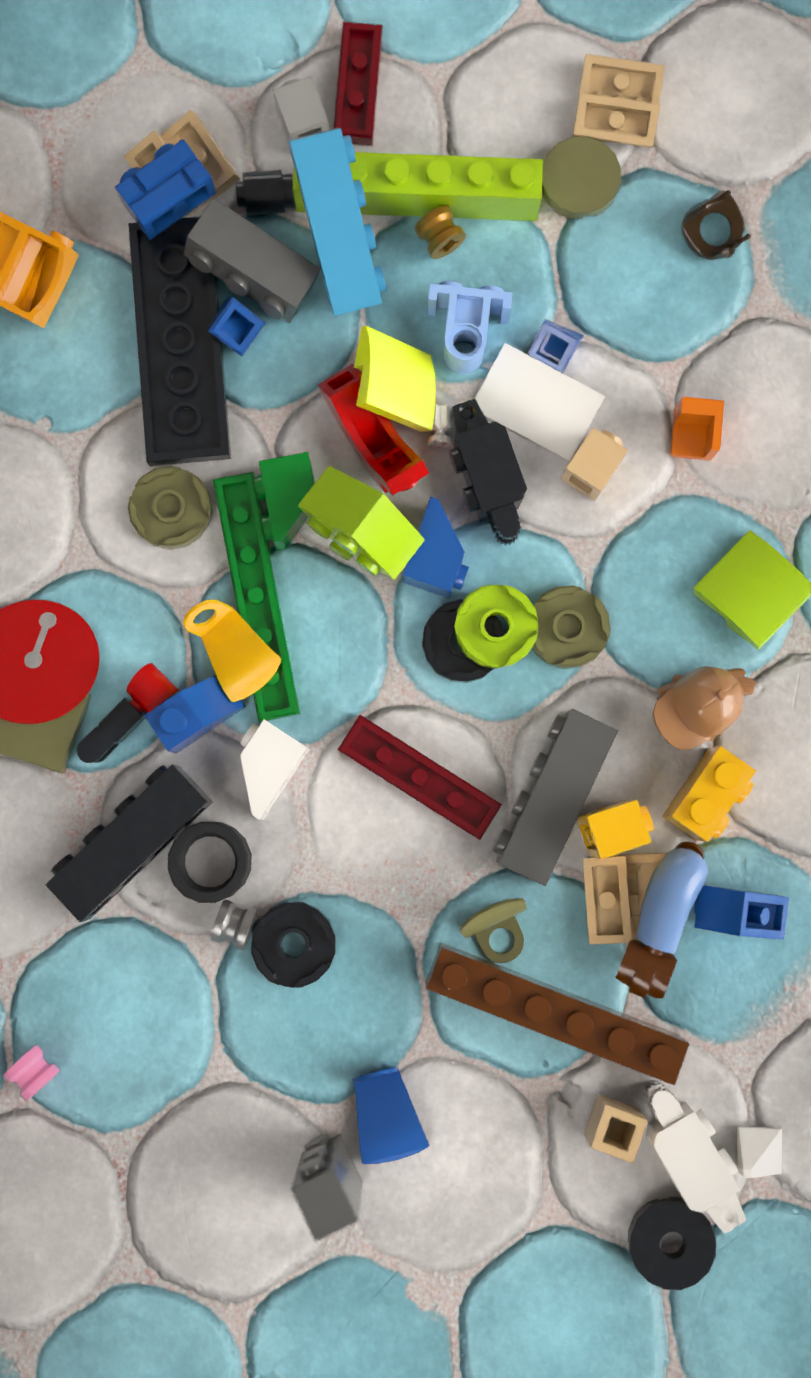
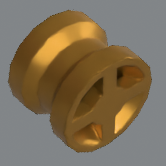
M440 206L428 212L415 226L416 234L420 239L426 240L428 244L427 251L433 259H440L452 253L466 238L463 229L460 226H455L452 221L453 213L448 206Z

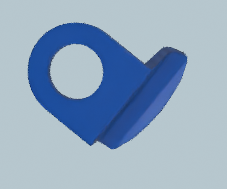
M398 1067L352 1079L355 1084L362 1164H380L396 1161L417 1154L430 1146Z

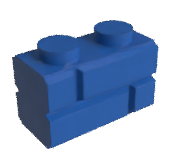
M184 139L175 145L168 143L160 147L154 154L152 161L141 169L133 167L127 170L120 178V183L115 186L124 207L149 240L217 194L212 177Z

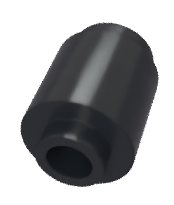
M281 170L243 172V181L235 182L238 208L246 207L247 216L286 213V208H295L292 173L282 174Z

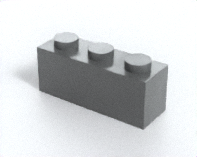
M212 198L187 236L184 256L189 259L195 268L204 273L211 272L223 280L233 293L239 296H248L260 304L266 314L275 319H283L289 324L312 289L321 268L215 198Z
M324 1134L311 1140L304 1146L306 1151L301 1154L291 1191L315 1242L357 1222L359 1218L363 1181L341 1134L331 1139L328 1134Z

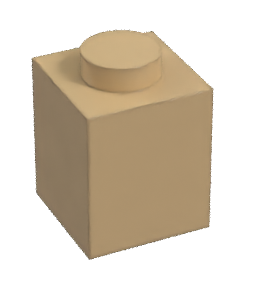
M593 427L566 467L561 479L595 501L623 460L628 449L622 446V441L615 434L606 430L600 432Z
M597 1094L584 1136L591 1148L634 1163L648 1120L638 1108Z

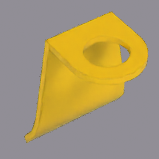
M206 600L192 607L183 618L185 629L201 637L217 679L231 702H236L252 695L262 688L276 673L281 663V657L257 635L233 607L219 600ZM207 609L214 610V614L207 621L198 624L193 623L194 618L200 612Z

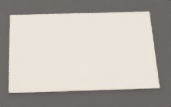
M505 343L475 399L484 416L571 461L606 396Z

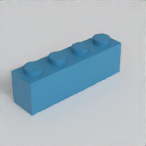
M334 128L289 140L288 144L333 315L337 316L382 304L380 292L386 291V284L381 266L374 267L370 250L376 249V242L371 224L364 225L360 207L366 206V200L361 181H353L349 163L356 162L350 135L342 136L341 128Z

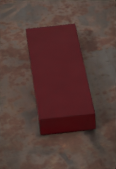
M343 22L333 129L341 128L342 136L350 135L354 145L373 146L383 25Z

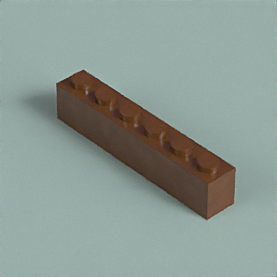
M441 942L425 982L426 989L674 1086L690 1044L676 1033Z

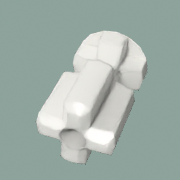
M435 404L432 430H430L435 432V435L429 436L427 444L429 447L447 448L452 445L451 437L445 435V432L450 431L451 407L449 405Z

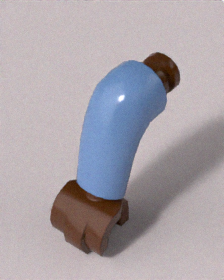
M686 841L679 843L675 849L665 854L655 868L642 903L636 933L637 939L629 941L616 975L617 980L628 986V992L642 998H646L647 995L657 999L664 997L677 963L676 957L671 953H675L687 918L706 882L708 868L704 860L705 855L702 848L694 842Z

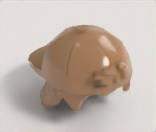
M703 666L684 675H675L671 683L658 689L660 696L657 697L653 710L655 726L664 740L678 750H692L701 746L706 741L713 740L715 736L722 735L740 717L744 696L754 693L756 682L752 678L745 677L746 671L739 668L725 670L718 667Z

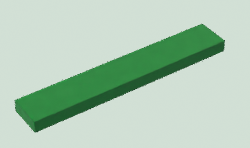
M254 472L213 479L237 611L257 635L281 657V663L276 673L262 688L253 693L258 722L261 723L264 719L272 721L301 715L268 540L266 541L261 516L263 514L255 488Z

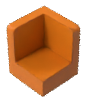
M682 396L674 408L670 450L672 457L708 461L713 459L721 447L724 400Z

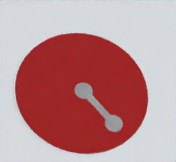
M47 600L20 601L0 609L1 719L19 724L48 722L70 712L87 696L99 670V647L89 624L77 612L67 606Z

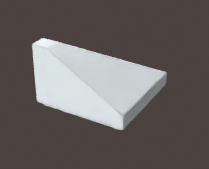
M737 1126L736 1167L743 1178L781 1174L782 1129L777 1127Z

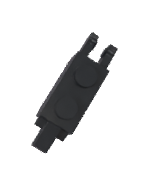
M476 399L468 400L452 406L456 434L454 436V449L449 450L451 463L456 474L462 472L467 487L463 488L462 492L469 512L476 511L480 522L488 519L497 542L505 546L507 544L511 545V543H515V540L518 539L517 535L520 534L521 522L518 521L517 509H519L524 499L527 487L506 427L495 421L488 423Z

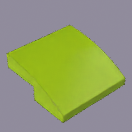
M749 530L693 587V591L696 597L726 619V626L759 650L811 597V582L777 550L753 531Z

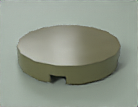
M571 137L558 142L547 153L543 163V196L547 204L558 214L571 219H583V216L591 215L594 217L602 214L614 202L621 184V166L615 153L604 142L591 137Z
M166 466L154 468L140 477L135 484L136 488L129 498L128 511L130 522L144 540L155 547L172 550L187 547L200 539L209 526L212 504L210 494L199 477L179 467Z
M573 585L560 586L542 594L533 605L538 617V634L532 649L545 663L561 669L580 668L595 660L604 649L610 634L609 614L602 601L594 594H590L588 591L582 590L583 588Z

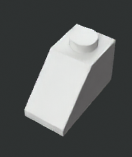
M265 719L260 726L254 723L240 743L245 747L240 757L251 813L259 820H264L310 750Z

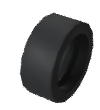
M200 822L185 828L174 839L168 853V873L173 885L184 897L198 903H216L233 896L245 885L251 871L252 853L246 839L236 828L222 822ZM204 837H217L224 840L232 848L235 856V868L231 877L225 883L216 887H204L195 883L189 877L185 867V857L189 847L195 841Z

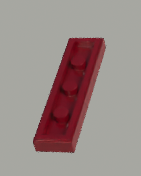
M362 715L358 716L337 749L478 840H481L502 806L495 799Z

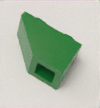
M308 452L259 461L261 475L254 476L258 500L266 499L269 514L261 516L266 541L273 539L278 551L287 549L308 518L298 507L299 503L315 484Z

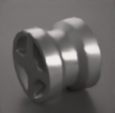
M224 899L213 926L211 941L217 943L228 941L233 943L236 949L244 951L254 927L257 909L251 907L244 910L236 908L232 901Z

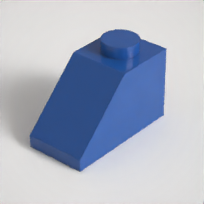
M430 497L418 531L425 540L407 563L403 574V583L450 599L453 588L462 589L469 566L462 564L465 551L439 499Z
M214 675L178 692L144 715V717L167 751L177 754L246 706L242 700L231 702L223 691L217 676Z
M703 885L694 904L696 915L694 928L742 937L784 940L789 897Z

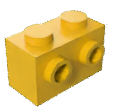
M722 746L708 748L662 817L696 841L708 842L711 837L717 839L730 821V818L726 815L735 802L738 804L742 803L751 792L754 783L750 779L756 770Z

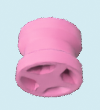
M36 1045L9 1068L3 1077L8 1082H15L21 1089L20 1096L27 1102L56 1076L60 1069L55 1064H48L43 1058V1050Z

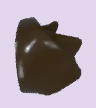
M730 190L718 191L710 199H706L693 206L685 214L681 225V234L688 248L696 256L708 260L730 258L735 253V249L751 237L749 233L743 236L745 231L743 216L737 203L731 196ZM710 213L723 215L730 225L728 240L720 246H712L706 243L700 233V224L703 218Z

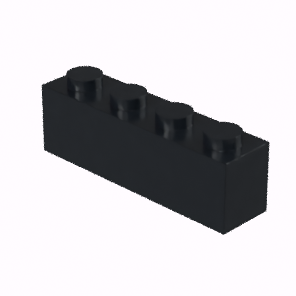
M172 764L167 769L165 765H162L156 769L145 781L149 786L137 798L132 794L123 800L115 808L114 813L117 817L106 827L102 824L95 827L82 840L86 846L75 857L68 854L51 869L55 876L45 884L46 887L80 923L90 920L213 803L207 794L180 766Z

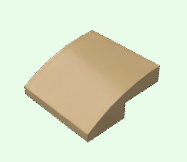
M586 54L580 82L573 137H591L599 141L652 148L660 110L659 100L665 65Z
M191 109L162 135L153 130L124 156L131 168L138 167L141 169L154 159V154L160 147L168 143L175 145L184 139L197 159L200 160L209 172L217 194L190 213L210 202L212 198L218 197L241 179L199 116Z
M667 852L617 855L604 859L583 858L589 945L629 943V941L637 939L636 933L647 886L655 868Z

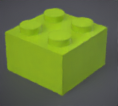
M329 465L298 505L310 518L307 525L321 537L332 540L329 547L347 561L354 556L357 558L355 562L373 576H376L380 571L395 580L425 540L384 493Z

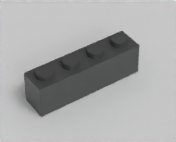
M573 708L568 710L565 716L557 714L547 737L553 739V742L547 754L539 752L530 770L529 775L535 777V780L528 793L521 790L512 808L511 813L516 815L517 818L510 831L502 830L494 846L493 852L499 854L496 863L546 887L619 730Z

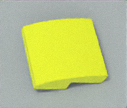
M368 326L361 327L354 368L362 371L356 406L420 432L432 430L436 385L431 355Z

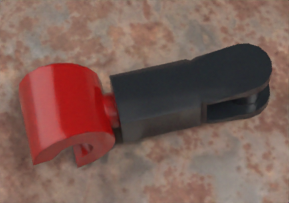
M153 663L143 666L130 680L126 689L132 700L124 697L99 723V726L95 727L80 741L77 746V755L80 760L86 763L104 761L119 745V742H123L145 719L144 715L146 714L143 711L149 713L176 694L179 689Z

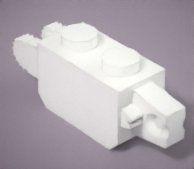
M655 1081L653 1084L649 1083L650 1085L646 1086L647 1089L644 1091V1097L646 1098L645 1101L649 1103L648 1106L656 1119L648 1124L646 1132L648 1141L689 1209L701 1213L707 1211L724 1234L746 1221L736 1192L740 1191L732 1177L738 1173L737 1167L724 1148L717 1151L710 1139V1136L716 1132L702 1110L695 1113L686 1102L679 1104L678 1100L674 1098L675 1095L666 1088L665 1084L656 1083Z

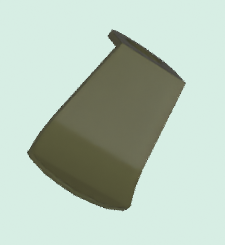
M515 898L490 905L468 918L460 926V933L464 938L475 935L482 952L491 961L496 963L510 962L517 958L523 949L524 937L515 915L527 909L526 901L523 898ZM506 928L513 934L514 944L508 952L498 953L490 947L489 937L495 929Z

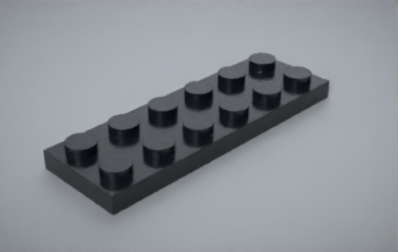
M200 217L181 218L151 240L147 238L137 222L128 223L146 462L149 466L231 459L222 341L208 332L219 310L217 277L211 272L204 273L198 270L184 256L187 236Z

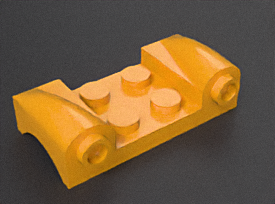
M0 212V306L44 329L78 259L79 254L72 249L74 242L51 230L48 236Z

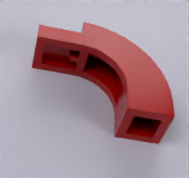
M352 363L317 385L344 435L383 492H390L393 496L398 492L407 491L413 488L418 483V480L428 475L429 472L423 460L403 441L388 418L356 406L362 372L354 368Z

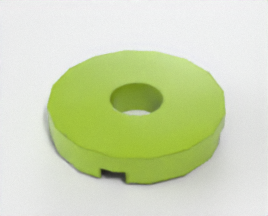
M507 585L481 586L467 595L457 610L454 625L457 644L466 657L480 666L494 669L513 666L526 657L535 644L538 634V617L536 609L528 597L516 588ZM493 615L502 616L508 623V632L498 638L490 636L484 627L487 618Z

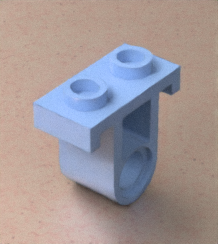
M443 281L439 284L430 283L427 315L436 316V308L448 310L443 353L446 365L453 372L469 374L477 370L481 365L486 346L489 314L500 315V323L508 324L512 292H504L500 287L490 285L482 286L480 289L467 288L454 281ZM459 342H468L475 349L470 353L463 354L458 352L454 346Z

